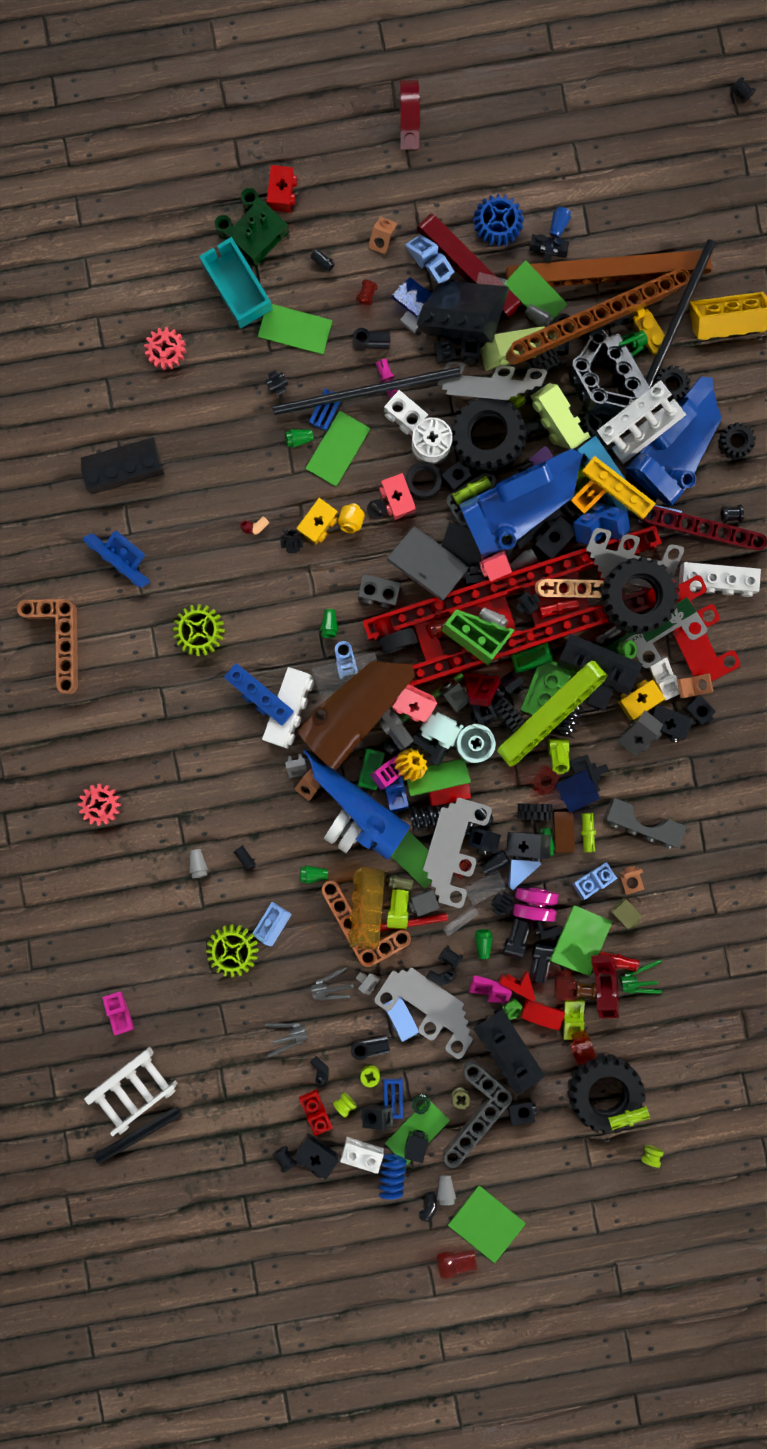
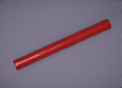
M447 913L408 919L407 927L448 921ZM387 923L371 926L372 933L397 929L387 928Z

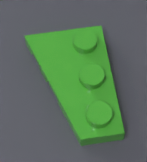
M554 661L536 667L520 711L530 715L536 713L569 681L576 671L571 672L557 666L558 663Z

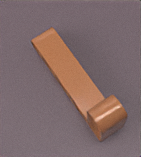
M66 599L23 600L19 602L17 612L26 619L56 620V687L58 691L70 695L75 693L78 688L76 605ZM69 604L70 611L64 614L63 607ZM28 605H31V612L29 614H25V608ZM46 605L51 606V611L48 614H44L43 611ZM69 623L70 630L64 633L63 626ZM69 642L71 645L70 650L64 652L63 645ZM69 661L71 667L68 671H64L63 665ZM69 680L71 682L70 689L65 690L63 688V684L65 681Z
M327 880L323 884L322 894L363 966H373L409 945L411 938L406 929H397L371 944L339 884L334 880ZM333 884L336 887V892L328 894L325 890L326 885ZM337 901L344 902L345 909L342 911L336 910L335 903ZM351 918L354 920L355 925L348 928L344 925V920ZM400 933H404L407 936V940L403 943L396 940L397 935ZM356 935H361L364 938V942L357 945L354 943L353 938ZM382 943H388L390 950L382 952L379 946ZM366 952L372 953L374 957L369 962L365 961L362 957Z

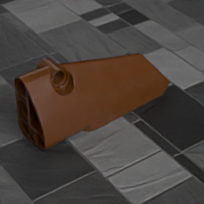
M371 661L313 710L311 715L298 729L299 735L329 767L337 770L356 745L365 738L415 677L413 664ZM319 710H323L326 713L325 719L318 716Z

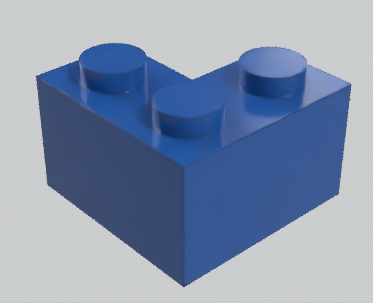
M596 502L574 522L576 542L588 545L596 528L610 530V538L620 540L630 530L628 510ZM603 532L598 533L595 536V542L602 536H606V534Z

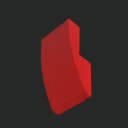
M469 784L428 792L431 806L456 802L457 798H471Z
M526 999L520 1017L532 1023L559 1031L565 1012L561 1009L546 1006L541 1002H532Z
M317 1089L299 1096V1101L315 1136L333 1129Z

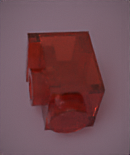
M561 970L560 974H554V997L557 1000H577V996L573 993L576 990V980L573 979L571 971Z
M586 1030L571 1034L573 1043H570L578 1065L596 1058Z

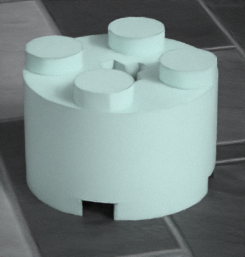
M437 712L436 715L431 713L427 722L422 723L420 730L423 737L429 740L435 738L439 740V745L449 749L450 746L454 747L464 725L460 724L458 727L456 726L457 721Z
M472 724L463 728L458 735L455 745L457 753L463 760L470 763H480L491 757L495 750L496 742L489 728L481 724ZM478 739L480 747L473 749V745L470 743Z

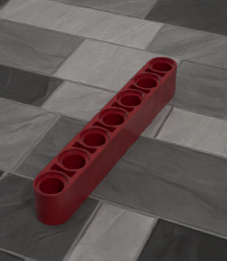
M430 213L417 226L418 232L437 244L438 253L444 255L449 264L468 283L505 286L434 214ZM510 290L501 316L505 319H508L521 307V302Z
M657 506L650 510L652 513L650 519L645 517L642 520L638 517L643 523L748 550L761 551L767 546V537L762 533ZM665 514H668L670 518L667 524L663 521ZM684 518L688 522L686 528H683L681 525ZM702 523L705 525V531L703 533H701L699 530V527ZM719 528H722L723 535L719 538L717 532ZM738 532L741 535V539L739 542H737L735 539V536ZM757 537L758 545L755 547L753 540Z

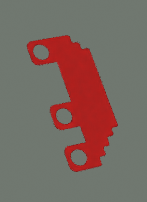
M696 575L678 585L680 592L678 593L679 600L676 603L686 597L692 603L691 600L706 592L707 587L700 575ZM693 581H699L702 585L698 593L690 591V584ZM713 604L697 611L706 627L717 623L720 619L717 609ZM706 610H712L715 613V617L711 622H706L703 619V613ZM698 622L691 623L689 625V632L694 635L701 632V625ZM682 626L672 631L693 676L710 674L712 682L740 666V660L734 650H730L717 657L706 633L695 640H691ZM727 656L735 658L733 667L728 668L724 665V659Z

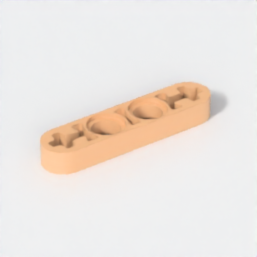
M540 579L535 585V591L538 595L544 597L600 598L602 593L591 590V587L603 586L604 582L603 580ZM561 583H566L568 586L564 594L559 591ZM580 583H584L586 586V591L583 594L577 591ZM544 584L546 586H554V590H545L544 593V590H541V586H544Z

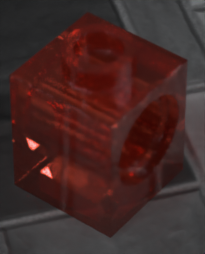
M542 765L531 783L534 786L533 790L541 795H544V793L550 795L561 774H557L550 767ZM543 776H547L550 780L549 785L546 787L540 783V779Z

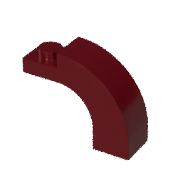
M400 80V149H419V80Z
M606 954L591 956V963L596 978L597 1012L599 1018H619V990L615 960L611 955Z

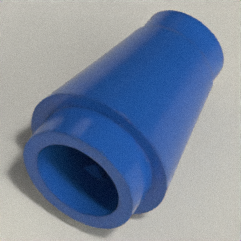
M557 207L553 212L549 233L551 236L560 238L571 219L570 210L564 207Z

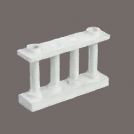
M661 380L597 430L607 445L612 441L616 444L612 449L623 464L686 416V413L675 399L671 402L668 401L667 398L672 394ZM661 404L663 408L653 415L651 411ZM645 416L647 421L637 427L635 423ZM629 429L631 433L624 439H621L619 436Z
M150 1047L84 1098L88 1105L93 1101L96 1104L99 1103L116 1127L110 1133L112 1136L116 1133L121 1135L129 1128L128 1124L162 1097L168 1098L175 1092L174 1088L178 1083L175 1080L170 1085L167 1084L151 1063L152 1059L150 1057L154 1052ZM138 1066L145 1067L162 1089L155 1097L151 1095L135 1074V1069ZM124 1077L130 1079L147 1102L139 1109H137L120 1086L121 1083L119 1081ZM109 1089L116 1093L131 1113L124 1121L120 1119L104 1098V1093Z

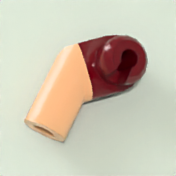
M264 516L256 523L245 520L240 524V528L245 534L257 535L269 524V521Z

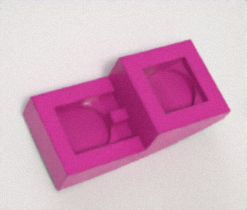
M473 976L469 986V993L488 995V1002L508 1004L512 995V991L507 987L479 976Z
M122 991L102 997L114 1035L117 1036L134 1030Z

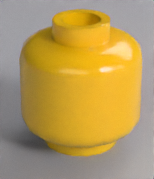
M353 503L343 506L338 518V525L341 527V530L350 534L359 531L365 517L364 511L360 509L359 505Z

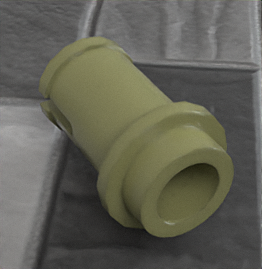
M397 875L389 877L388 887H391V890L396 888L411 892L413 880L399 878Z

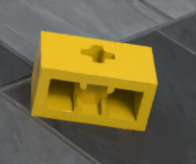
M318 498L296 529L298 533L303 534L313 544L322 543L327 536L326 531L328 528H333L337 523L338 511ZM322 519L323 525L319 524L318 526H316L315 521H320Z
M645 679L636 685L637 689L630 692L629 695L624 693L620 695L622 699L617 702L630 721L665 700V697L653 680L647 682ZM643 695L642 701L638 702L636 699Z

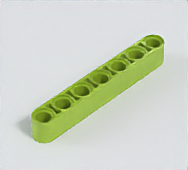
M595 661L587 663L498 748L497 752L509 766L517 764L606 680L607 674Z

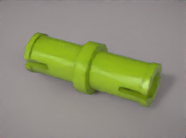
M484 476L473 484H467V487L452 495L457 505L471 497H476L478 493L492 487L487 476Z
M581 813L583 852L596 851L594 813Z
M646 1106L630 1112L626 1110L623 1114L608 1117L612 1130L627 1125L631 1127L634 1126V1123L651 1119Z

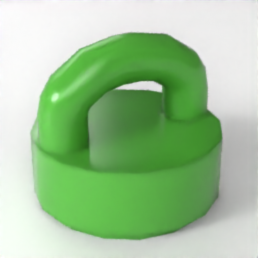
M632 640L621 641L618 643V653L633 659L637 654V646Z
M510 998L508 1004H503L501 1009H503L508 1019L512 1020L521 1014L523 1007L515 998Z

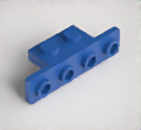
M114 531L106 543L93 533L84 536L82 540L87 543L90 549L98 552L103 560L116 567V570L127 576L135 586L142 588L150 583V580L137 570L146 554L118 531Z
M237 663L224 676L228 682L243 693L241 697L249 704L254 702L257 705L255 708L263 716L267 713L280 725L283 726L294 713V710Z

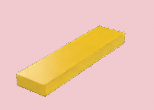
M595 456L582 470L585 476L642 520L656 504Z

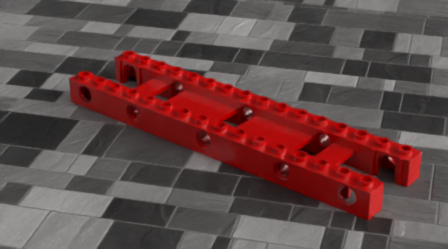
M656 525L628 534L637 536L640 539L635 554L647 550L650 552L661 544ZM621 539L609 540L606 549L617 551ZM627 539L623 544V548L625 550L632 549L635 545L634 540ZM587 548L513 571L493 581L489 579L452 591L443 602L434 597L364 620L363 626L368 641H377L378 638L394 632L415 627L425 658V662L413 665L415 677L409 685L415 687L485 664L462 646L461 651L451 655H444L433 620L452 615L456 609L478 617L484 607L504 615L505 619L508 620L505 628L514 629V632L492 661L546 642L549 643L570 636V634H576L609 623L607 620L609 617L602 612L603 605L589 607L587 598L576 597L579 609L563 612L562 615L555 614L541 618L537 609L531 613L535 626L524 631H517L506 600L507 596L522 591L524 594L529 591L533 595L536 593L535 585L540 579L580 580L578 573L592 568H596L599 580L604 581L605 578H601L602 572L598 571L599 566L594 564L595 559L590 558L591 552L586 551ZM561 583L559 591L562 594L566 593L568 586L566 583ZM580 583L577 587L578 593L583 594L584 589L582 587V584ZM544 584V586H541V590H544L545 593V590H554V586H546ZM644 587L638 592L625 595L622 588V600L630 611L640 613L655 606L656 595L653 588L646 589ZM536 593L540 599L537 603L538 606L554 603L555 600L562 601L574 598L544 597Z

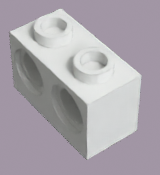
M400 390L384 407L385 417L392 423L395 421L399 424L400 430L406 435H413L416 425L428 418V414ZM399 405L403 410L395 412L392 408ZM413 417L417 420V422L415 424H409L407 422V419Z
M346 1137L340 1162L378 1174L384 1155V1148Z

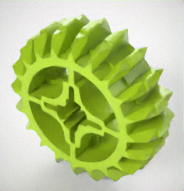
M198 604L197 610H195L194 606L191 605L190 612L184 608L183 612L185 615L183 616L180 613L177 615L181 621L174 620V623L179 625V627H174L173 631L179 632V634H175L173 637L174 639H180L177 645H183L182 650L184 652L189 648L188 653L190 655L195 650L196 656H200L201 650L204 655H208L207 649L209 648L211 652H214L215 650L212 646L214 644L217 647L220 646L216 642L217 639H224L219 635V633H225L224 629L219 628L224 625V622H217L221 616L219 614L214 616L216 613L214 609L209 612V606L206 605L202 610V605ZM198 615L206 616L197 623L189 620ZM210 620L214 626L213 636L207 633ZM186 624L191 629V633L189 635L188 640H186L184 635V628ZM192 625L201 628L203 630V633L206 634V636H204L202 633H197L195 635L196 631L195 628L192 627ZM199 638H204L208 641L203 645H192Z
M231 924L229 931L225 925L222 927L223 933L219 929L216 930L218 937L213 934L210 936L214 942H207V945L212 947V949L206 950V953L212 954L207 960H214L211 967L213 968L217 965L219 967L216 970L217 973L223 969V976H227L228 971H230L231 977L235 976V971H237L239 976H242V969L247 973L249 971L248 966H254V962L251 959L257 960L258 958L253 953L258 952L259 949L252 947L258 942L250 941L254 934L247 936L246 934L249 931L247 928L243 933L240 932L241 925L237 927V930H234V924ZM234 935L240 937L242 940H240L237 943H233L232 941H230V939H227L226 936ZM221 940L225 951L219 957L217 953V946L219 941ZM246 944L248 955L244 961L240 949ZM238 945H240L235 951V953H237L236 955L234 953H231L225 956L230 950L228 948L229 946L230 948H236ZM233 959L239 965L230 966L223 963V961Z

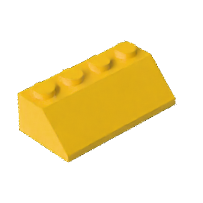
M764 292L696 300L689 303L692 329L697 339L708 340L712 337H728L734 334L745 335L749 332L761 333L767 330V296Z

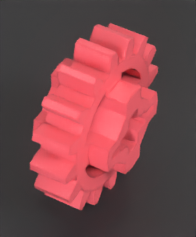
M165 327L164 331L158 328L157 334L152 331L153 337L146 338L149 344H144L145 349L148 350L145 352V355L149 357V362L151 364L154 363L156 368L161 365L163 370L166 369V366H169L172 370L173 364L179 366L178 360H184L182 354L186 353L184 348L186 344L182 340L181 334L176 335L175 329L169 332L168 327ZM170 339H173L177 343V345H175V343H171ZM153 352L159 354L160 359H158Z
M98 784L97 788L95 785H91V791L85 789L86 795L79 797L83 800L82 803H78V806L83 807L79 813H85L83 819L87 820L90 818V824H94L95 821H97V826L102 825V821L105 824H109V818L115 820L114 813H120L116 809L118 806H121V803H117L120 796H114L116 790L109 791V785H106L104 788L102 784ZM100 792L106 793L109 797H103ZM90 796H91L92 800H91L90 804L88 805V800H89V798H90ZM101 801L106 802L103 803L101 808H93L94 806H96V804H98ZM110 804H112V808L110 812H108V808ZM90 812H96L100 818L95 817Z

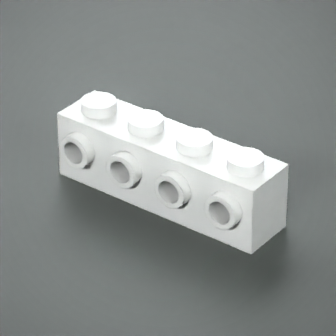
M684 562L680 565L679 584L696 575H700L707 587L705 592L707 594L721 591L722 595L741 593L743 597H752L753 594L759 592L761 569ZM693 581L690 584L691 592H695L696 589L701 590L702 588L699 581Z
M288 667L278 698L294 710V713L283 726L270 717L262 740L286 749L293 744L295 729L301 722L300 715L302 709H305L308 703L307 695L314 686L313 676Z

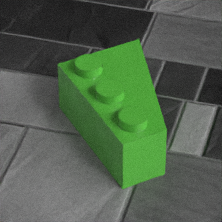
M456 609L441 631L486 665H489L512 635L514 629L504 628L497 625V623L479 619L480 617Z

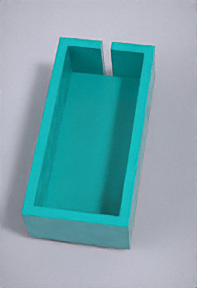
M230 237L217 245L221 257H217L213 247L200 255L199 258L204 270L241 329L273 309L270 299L235 241Z

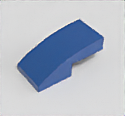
M382 772V776L385 778L386 781H388L387 777ZM401 775L385 788L391 812L409 809Z

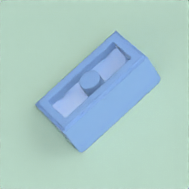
M271 902L252 934L263 944L273 946L289 920L291 913Z

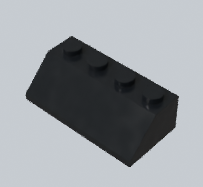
M154 437L81 458V471L85 486L91 494L164 474Z

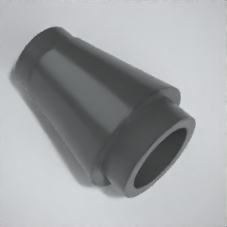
M532 304L529 305L524 313L537 327H548L553 319L550 315L551 313Z
M529 549L528 551H523L510 563L513 571L535 565L539 561L533 550Z

